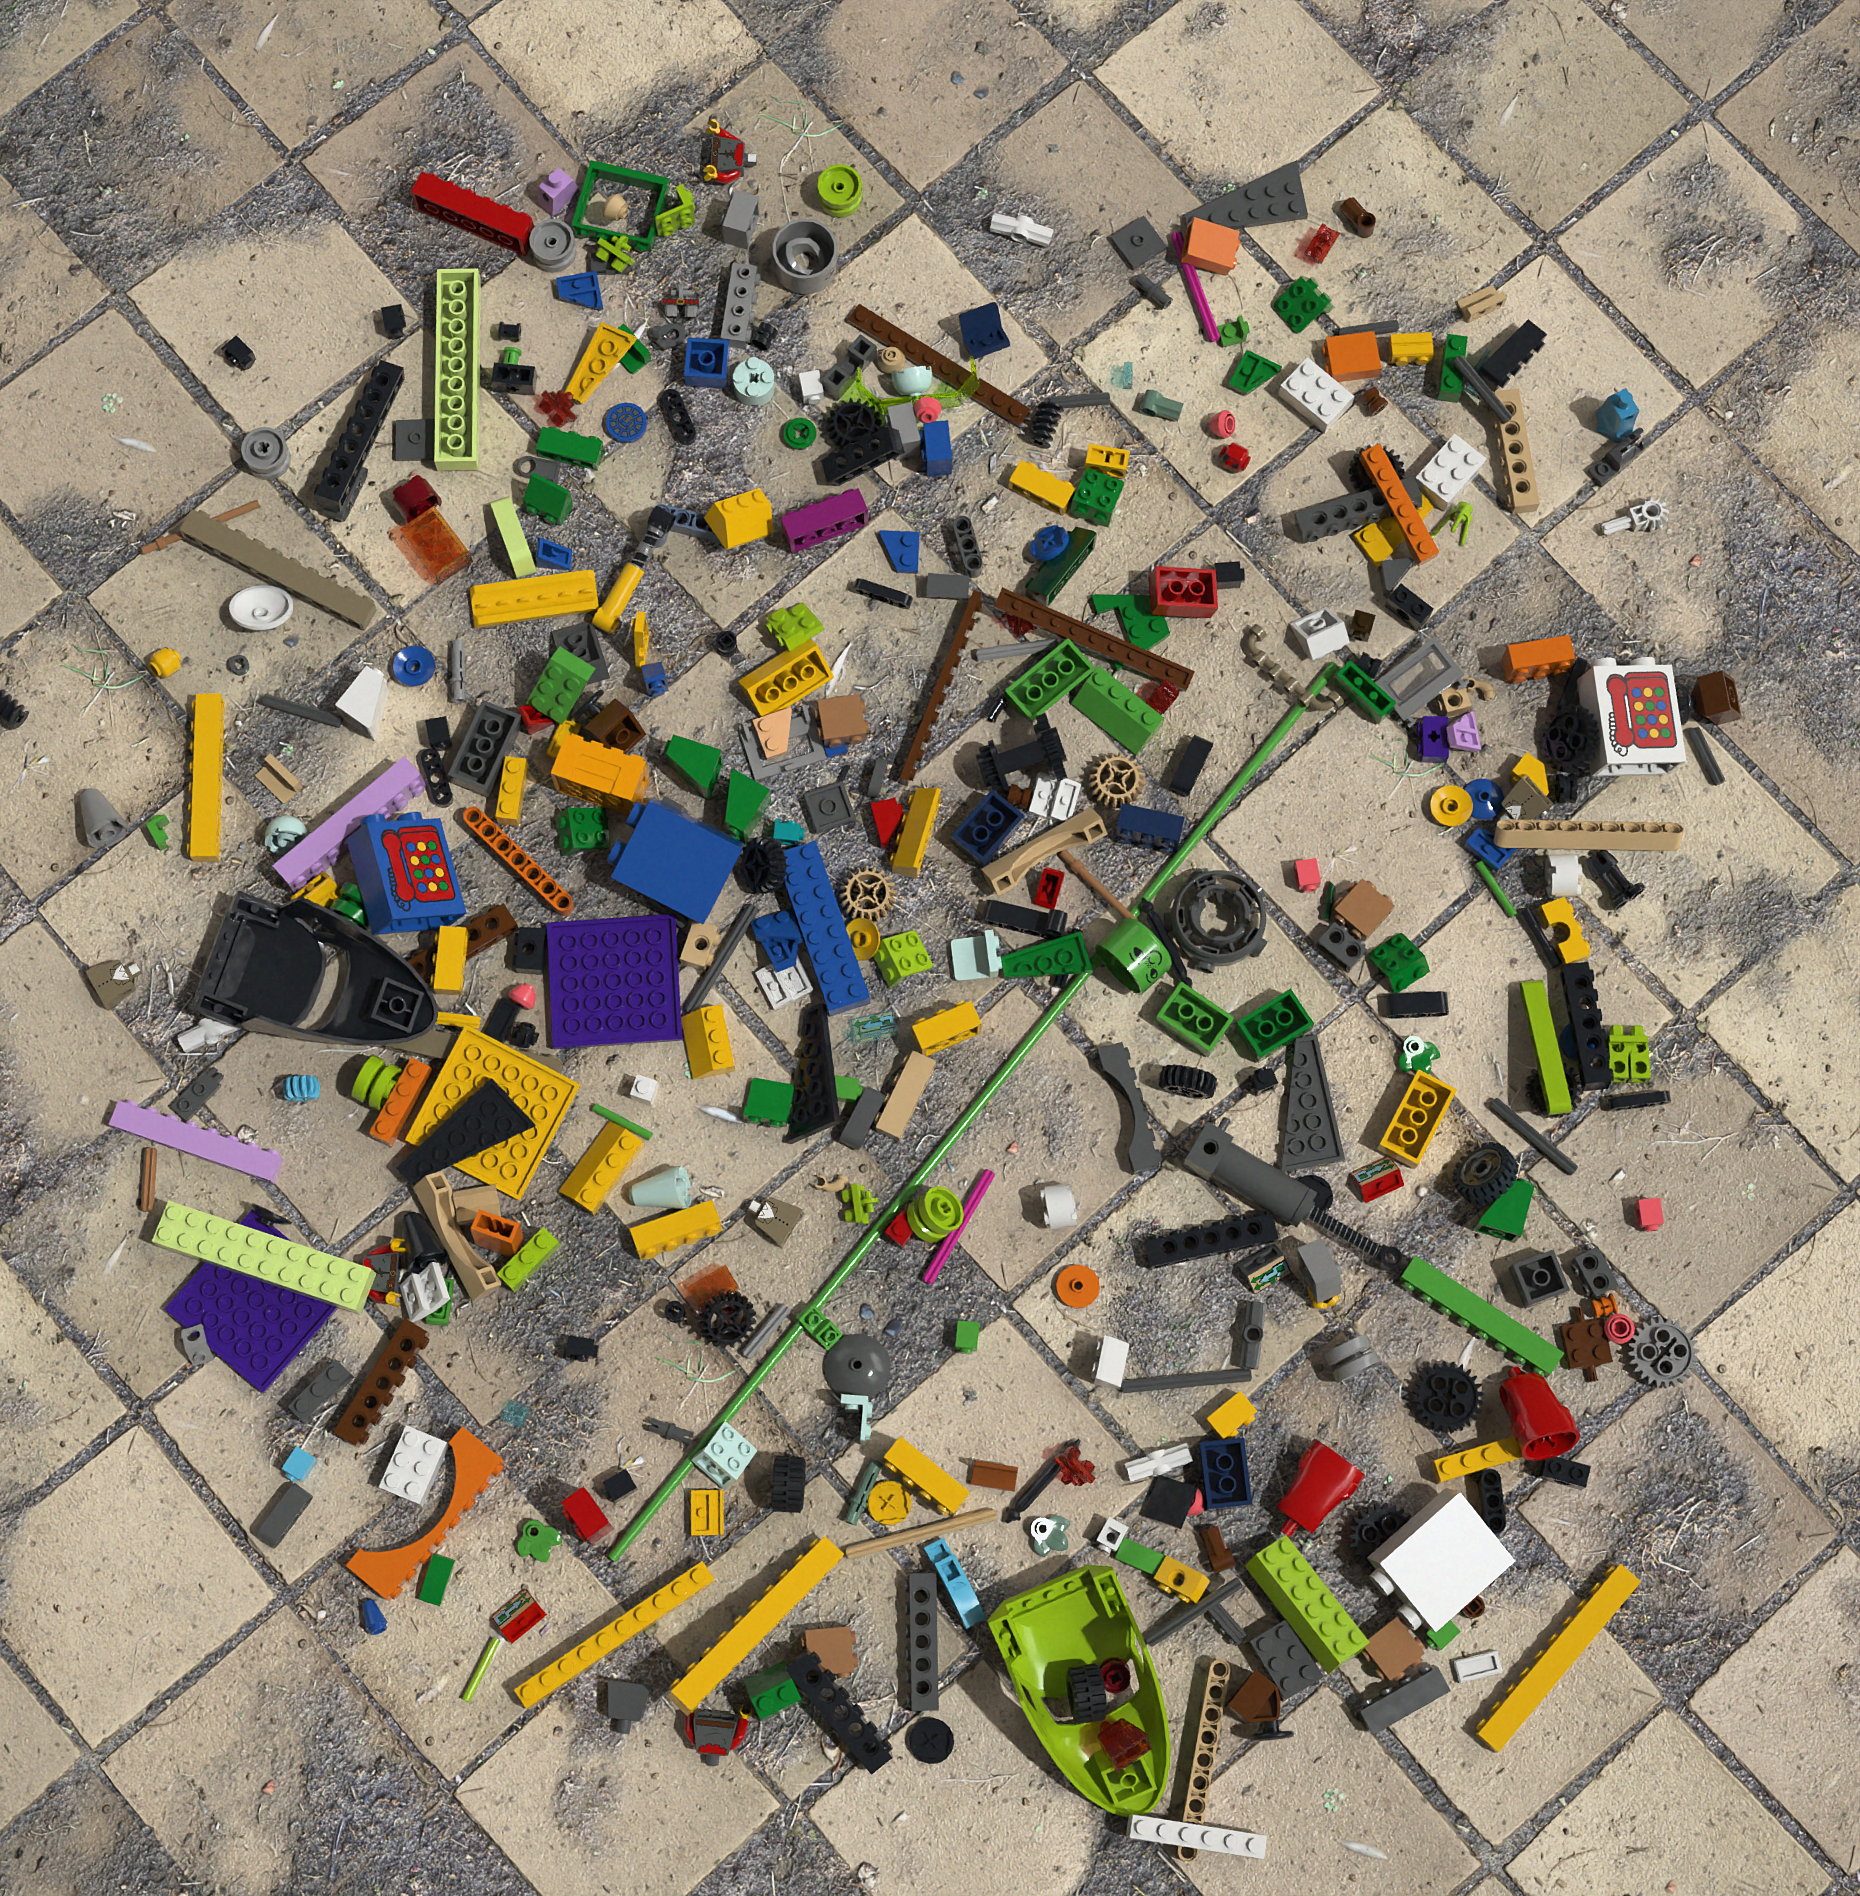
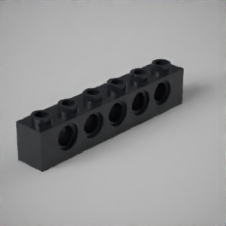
M1589 962L1563 964L1560 976L1582 1092L1608 1089L1611 1081L1614 1080L1613 1069L1609 1068L1608 1065L1610 1053L1604 1044L1606 1032L1604 1028H1601L1600 1024L1602 1012L1600 1008H1597L1596 1003L1598 1001V991L1593 988L1592 983L1594 982V971L1590 969ZM1580 984L1585 989H1578L1575 985ZM1579 1004L1587 1005L1588 1009L1581 1008ZM1583 1024H1590L1592 1029L1585 1028ZM1587 1044H1594L1596 1048L1591 1049L1587 1046ZM1590 1064H1598L1600 1068L1595 1069Z
M1266 1211L1253 1214L1254 1217L1245 1219V1216L1233 1218V1222L1225 1224L1224 1221H1217L1211 1223V1227L1207 1228L1199 1225L1191 1227L1190 1231L1184 1233L1181 1230L1169 1232V1236L1161 1237L1160 1235L1150 1236L1148 1241L1144 1242L1149 1270L1277 1242L1279 1238L1273 1214H1267ZM1249 1225L1256 1226L1258 1234H1249L1247 1227ZM1234 1230L1237 1233V1238L1234 1240L1227 1238L1226 1231ZM1213 1235L1216 1238V1243H1206L1205 1236ZM1191 1239L1195 1243V1247L1187 1249L1183 1241ZM1170 1244L1173 1246L1174 1252L1166 1254L1162 1250V1246Z
M808 1648L786 1665V1671L872 1775L893 1758L892 1745L886 1738L883 1740L877 1734L879 1730L872 1721H866L863 1717L865 1713L857 1703L853 1705L848 1699L851 1697L848 1691L843 1686L839 1688L835 1683L836 1677L831 1670H825L820 1664L822 1660L815 1651L811 1653ZM814 1670L818 1672L819 1676L811 1680L806 1674ZM824 1688H830L833 1694L829 1697H824L820 1692ZM843 1705L847 1708V1712L838 1714L835 1712V1708ZM852 1723H859L862 1727L859 1731L853 1732L849 1729V1726ZM868 1740L876 1743L872 1749H866L863 1744Z

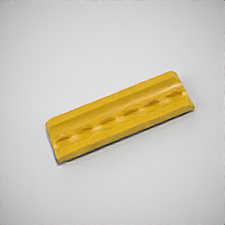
M594 570L560 573L470 587L475 628L594 612L599 609Z

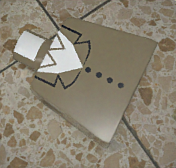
M1525 774L1501 803L1506 811L1499 818L1500 820H1531L1549 809L1553 803Z
M114 960L85 971L103 1005L108 1010L114 1008L136 990L131 979L142 974L136 962L125 968L120 960Z
M772 1197L767 1200L765 1205L754 1199L748 1208L749 1212L758 1216L754 1222L755 1227L780 1248H783L803 1214V1209Z

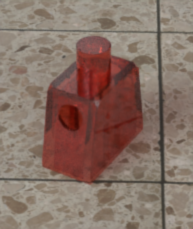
M1124 1718L1117 1720L1113 1724L1109 1721H1104L1099 1726L1100 1733L1097 1738L1100 1746L1117 1773L1152 1749L1147 1734Z

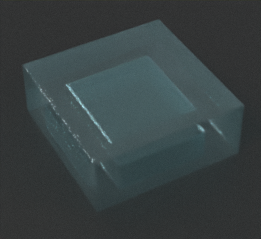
M1124 362L1123 389H1132V362Z
M509 1400L501 1420L523 1429L531 1408Z

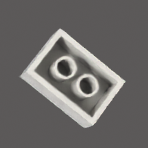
M1308 357L1280 385L1278 393L1283 400L1324 434L1352 406L1354 395Z
M1454 434L1416 476L1415 480L1420 492L1422 491L1427 499L1445 512L1483 469L1487 458Z
M406 1425L379 1488L423 1507L450 1445L441 1439Z

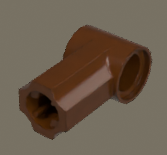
M1354 197L1345 200L1339 210L1356 228L1358 236L1362 238L1370 237L1375 228V216L1367 212Z
M1219 1525L1202 1531L1201 1535L1209 1554L1208 1560L1213 1573L1216 1574L1235 1567L1233 1555L1229 1547L1227 1548Z

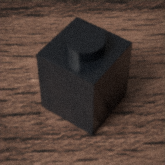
M1240 561L1215 563L1213 570H1216L1217 590L1240 588L1241 582L1245 581L1244 568H1240Z
M446 716L425 720L431 748L437 751H444L448 747L453 746Z
M627 1469L603 1482L605 1488L602 1489L608 1501L613 1499L615 1504L638 1490Z

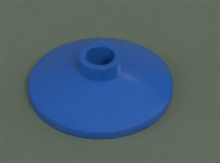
M409 646L402 649L396 655L393 662V671L401 683L407 686H420L428 682L433 676L435 660L427 649L420 646ZM413 666L419 667L417 671L411 670Z
M1476 779L1465 787L1464 790L1470 795L1473 803L1472 817L1487 820L1500 813L1503 808L1501 803L1504 800V794L1498 784L1489 779ZM1481 794H1486L1488 799L1483 800Z

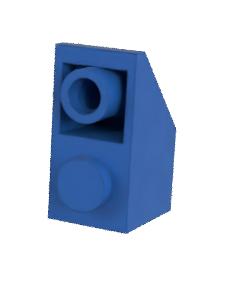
M661 661L641 666L648 696L658 697L669 691Z

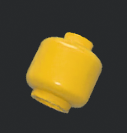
M163 647L150 656V663L148 665L156 677L168 678L179 671L181 656L175 649L171 650L168 647Z

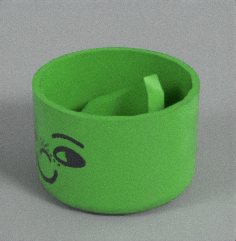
M1134 918L1123 919L1095 945V950L1107 969L1127 989L1137 995H1142L1172 965L1171 957L1161 941L1144 924Z

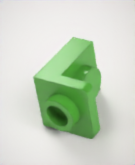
M1238 316L1235 322L1217 326L1222 348L1246 342L1247 334L1250 333L1247 321L1244 322L1242 316Z
M165 814L153 816L146 823L161 851L168 848L165 840L169 839L163 829L164 826L170 823Z

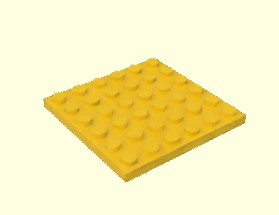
M465 1024L405 1140L419 1147L482 1086L493 1078L537 1126L453 1166L489 1185L496 1184L497 1189L521 1200L581 1084Z

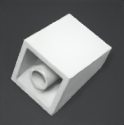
M366 665L335 706L345 721L375 741L378 737L389 689L386 685L387 681L383 678L384 674L377 668L371 669Z

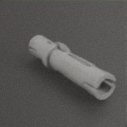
M453 640L451 642L452 678L450 679V684L452 685V702L457 704L466 702L465 685L467 684V679L465 678V642L463 640Z

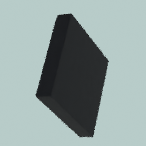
M1159 1475L1143 1516L1147 1519L1181 1529L1198 1488Z

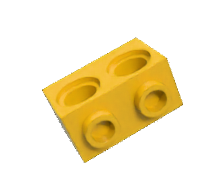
M1089 444L1085 470L1092 469L1111 477L1125 479L1130 451Z

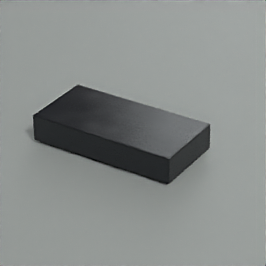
M501 997L484 1034L504 1044L522 1007Z

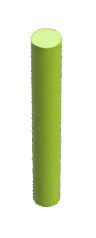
M492 1637L462 1697L463 1700L470 1703L500 1640Z

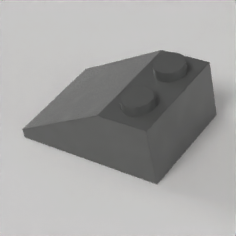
M592 620L552 631L557 649L560 646L596 668L587 685L610 678Z

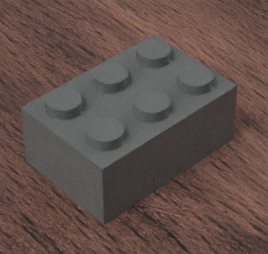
M1286 1619L1248 1642L1268 1678L1278 1687L1282 1701L1289 1699L1324 1677L1301 1638Z

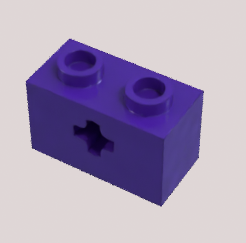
M1423 716L1420 723H1417V736H1420V743L1417 744V756H1421V763L1447 762L1449 758L1446 728L1448 726L1447 716Z

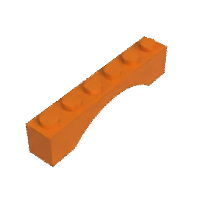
M1379 443L1363 451L1359 460L1390 507L1417 566L1419 567L1436 558L1439 550L1381 444Z

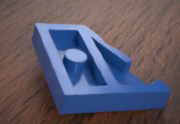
M1478 828L1465 842L1464 846L1497 872L1518 848L1499 847L1494 844L1495 833Z
M792 909L751 921L757 941L783 942L784 939H794L795 943H802Z

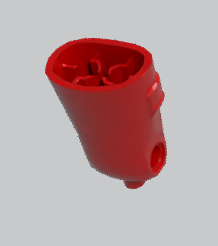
M1519 1367L1509 1369L1507 1373L1510 1378L1501 1383L1499 1394L1509 1416L1511 1430L1523 1458L1532 1461L1544 1460L1571 1450L1579 1441L1580 1433L1575 1425V1420L1570 1414V1410L1561 1405L1544 1377L1537 1373L1522 1374Z
M1315 1438L1308 1449H1305L1300 1460H1298V1469L1290 1488L1276 1507L1288 1517L1280 1531L1289 1538L1298 1526L1313 1534L1324 1517L1342 1501L1350 1499V1496L1358 1489V1485L1365 1478V1475L1359 1469Z

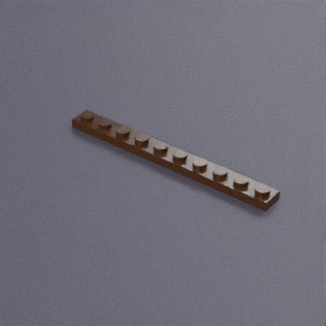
M858 304L848 318L849 324L887 347L898 348L905 355L906 359L917 366H926V368L931 366L932 375L1016 427L1020 428L1029 415L1031 409L861 304Z
M1003 587L994 605V608L1063 639L1069 638L1071 642L1182 691H1187L1195 671Z
M975 590L972 592L900 775V784L908 786L909 781H914L917 773V769H915L917 761H922L925 750H922L924 743H929L932 731L929 730L932 724L936 725L940 713L937 710L939 705L943 706L947 694L944 693L946 687H951L954 679V675H952L954 667H959L962 658L959 654L961 649H966L969 638L966 636L969 630L973 631L976 623V619H974L975 613H980L984 601L981 600V592Z

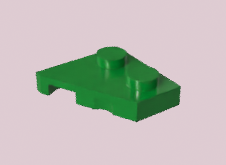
M1246 350L1228 387L1248 395L1281 371L1282 366Z

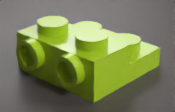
M803 602L788 611L782 607L765 618L767 621L765 627L771 635L775 634L778 644L781 647L784 645L789 652L825 630L823 624Z

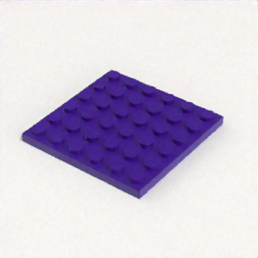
M675 914L547 923L554 1050L683 1041Z
M254 1209L240 1222V1225L291 1241L274 1226L270 1227L260 1222L262 1217ZM208 1263L203 1264L165 1308L169 1314L186 1328L202 1324L209 1348L263 1394L338 1309V1307ZM193 1332V1334L199 1338L200 1333Z

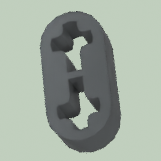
M877 758L868 789V796L879 797L888 760Z

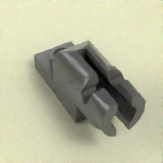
M1637 428L1628 437L1608 451L1604 458L1588 469L1587 472L1600 487L1632 464L1634 458L1651 445L1652 441L1649 435L1640 442L1638 447L1634 444L1641 438L1640 434L1644 431L1642 428Z

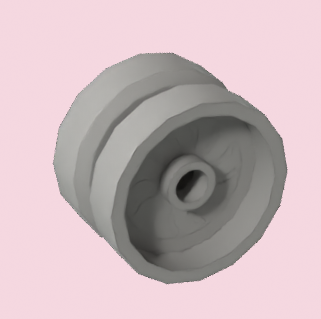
M548 219L538 223L533 228L529 240L532 256L537 266L549 272H560L570 267L575 261L577 251L574 234L569 225L561 220Z
M260 427L252 430L245 436L241 446V453L249 471L255 477L262 480H273L287 472L291 464V453L284 437L279 431L270 427Z
M1367 1334L1349 1339L1323 1355L1328 1366L1343 1364L1332 1373L1337 1384L1355 1377L1380 1363L1376 1352L1370 1351L1361 1355L1371 1345Z

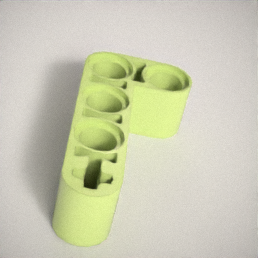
M510 496L491 502L490 505L516 578L536 573L531 552Z

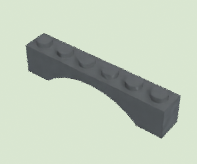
M1123 1042L1098 1048L1096 1054L1102 1073L1121 1089L1132 1111L1134 1134L1127 1153L1132 1173L1136 1175L1158 1169L1162 1158L1159 1149L1154 1148L1153 1141H1156L1153 1129H1149L1147 1125L1149 1120L1147 1109L1142 1108L1140 1102L1143 1100V1095L1140 1087L1136 1088L1134 1080H1137L1134 1067L1130 1068L1128 1062L1131 1059L1128 1047L1124 1048Z

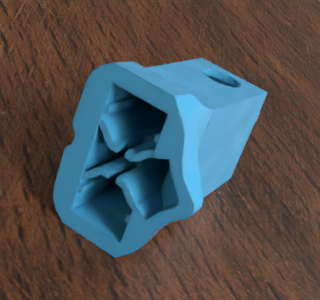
M1626 388L1609 396L1597 411V432L1606 435L1616 443H1619L1633 432L1639 413L1632 394Z

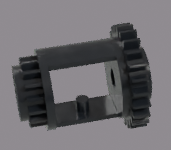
M1046 713L1036 716L1038 724L1033 725L1037 741L999 754L993 739L988 741L989 745L979 748L980 753L975 755L987 788L992 787L994 791L1004 788V791L1010 790L1006 774L1043 761L1046 763L1050 776L1055 774L1057 781L1068 778L1063 765L1067 758L1057 728L1050 727Z

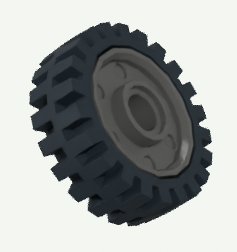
M1489 1142V1144L1482 1143L1481 1148L1478 1145L1475 1146L1473 1152L1471 1150L1467 1151L1468 1156H1462L1460 1158L1462 1162H1457V1169L1453 1170V1184L1462 1197L1469 1203L1472 1202L1475 1205L1480 1203L1483 1205L1486 1201L1488 1203L1493 1202L1494 1197L1499 1199L1501 1197L1500 1193L1506 1194L1508 1192L1506 1188H1511L1513 1186L1512 1181L1517 1179L1515 1174H1518V1163L1504 1145Z

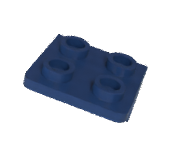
M991 302L959 315L963 343L972 360L1010 347V340L1002 328L996 302Z

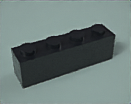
M1528 319L1480 367L1477 374L1493 392L1499 387L1504 388L1510 381L1509 377L1511 375L1515 377L1522 369L1521 365L1523 363L1527 365L1533 358V353H1539L1545 346L1543 341L1547 334Z

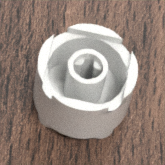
M1548 855L1545 861V880L1550 885V887H1546L1548 897L1580 896L1581 885L1578 883V877L1582 876L1581 864H1578L1577 855Z
M1071 1183L1046 1186L1045 1190H1040L1044 1207L1047 1206L1048 1210L1044 1211L1045 1224H1047V1228L1051 1227V1230L1078 1226L1074 1196L1071 1193Z

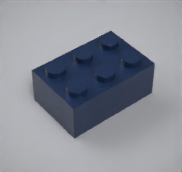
M992 789L951 835V843L978 866L984 868L1022 826L1025 815Z
M1122 803L1114 839H1117L1122 844L1136 843L1145 849L1154 847L1160 849L1163 853L1171 854L1172 852H1177L1185 817Z
M1244 1438L1200 1442L1198 1450L1203 1491L1206 1500V1512L1251 1507L1252 1497Z

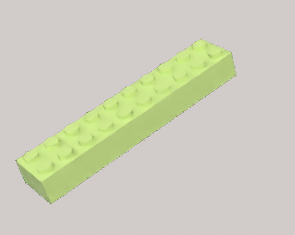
M478 268L437 269L434 453L437 471L479 470L481 277Z
M169 1200L152 1239V1242L158 1247L361 1315L376 1273L371 1268Z

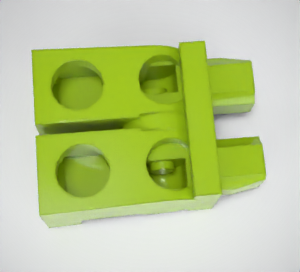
M1611 1025L1609 1036L1605 1041L1606 1048L1609 1049L1610 1053L1608 1065L1609 1068L1613 1069L1614 1080L1611 1083H1625L1626 1081L1627 1083H1647L1651 1079L1648 1036H1645L1643 1026H1631L1630 1035H1623V1026Z

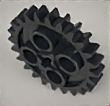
M1562 705L1561 710L1555 709L1556 715H1549L1551 722H1545L1548 727L1547 729H1542L1545 737H1542L1540 740L1545 741V744L1541 746V749H1546L1543 757H1548L1546 763L1551 764L1552 769H1557L1558 772L1564 773L1578 772L1579 768L1585 769L1584 763H1591L1589 756H1595L1593 748L1597 749L1599 747L1595 744V741L1600 740V737L1596 736V733L1600 730L1594 727L1598 721L1592 720L1594 714L1589 713V709L1583 708V706Z
M1443 1361L1441 1368L1437 1363H1434L1433 1371L1427 1367L1425 1369L1427 1376L1421 1373L1419 1377L1422 1382L1415 1381L1414 1383L1419 1389L1412 1390V1393L1417 1395L1416 1398L1412 1399V1402L1418 1403L1414 1411L1421 1410L1422 1412L1418 1418L1422 1419L1425 1417L1427 1419L1425 1426L1433 1423L1432 1430L1440 1426L1441 1433H1444L1446 1428H1449L1452 1434L1455 1427L1461 1432L1463 1430L1462 1424L1470 1427L1469 1419L1475 1422L1477 1417L1474 1413L1480 1414L1482 1412L1477 1406L1484 1404L1482 1400L1478 1399L1484 1393L1477 1390L1482 1384L1474 1383L1477 1375L1470 1377L1471 1369L1464 1372L1463 1364L1455 1368V1362H1452L1447 1367L1446 1362ZM1451 1378L1452 1385L1449 1396L1453 1397V1399L1448 1402V1414L1445 1417L1444 1409L1447 1399L1443 1396L1448 1392V1379ZM1435 1379L1443 1382L1444 1388L1442 1390L1434 1387L1433 1381ZM1456 1383H1461L1465 1386L1466 1391L1464 1394L1456 1391ZM1431 1401H1437L1440 1404L1441 1409L1439 1412L1431 1409ZM1459 1405L1463 1411L1462 1415H1455L1452 1411V1406Z
M1378 1503L1374 1504V1510L1367 1506L1365 1507L1366 1513L1363 1511L1358 1512L1361 1519H1352L1356 1526H1349L1353 1534L1348 1535L1347 1538L1352 1539L1353 1543L1349 1544L1348 1547L1355 1549L1351 1556L1358 1555L1359 1557L1356 1564L1364 1562L1363 1570H1367L1369 1567H1371V1573L1376 1570L1367 1557L1383 1544L1379 1539L1385 1535L1389 1539L1411 1518V1515L1403 1516L1405 1509H1400L1397 1512L1395 1504L1390 1509H1388L1387 1503H1383L1382 1508H1380ZM1386 1518H1389L1393 1523L1391 1530H1387L1384 1527V1520ZM1374 1521H1377L1378 1528L1374 1525ZM1366 1528H1370L1373 1531V1538L1371 1540L1366 1539L1364 1535Z

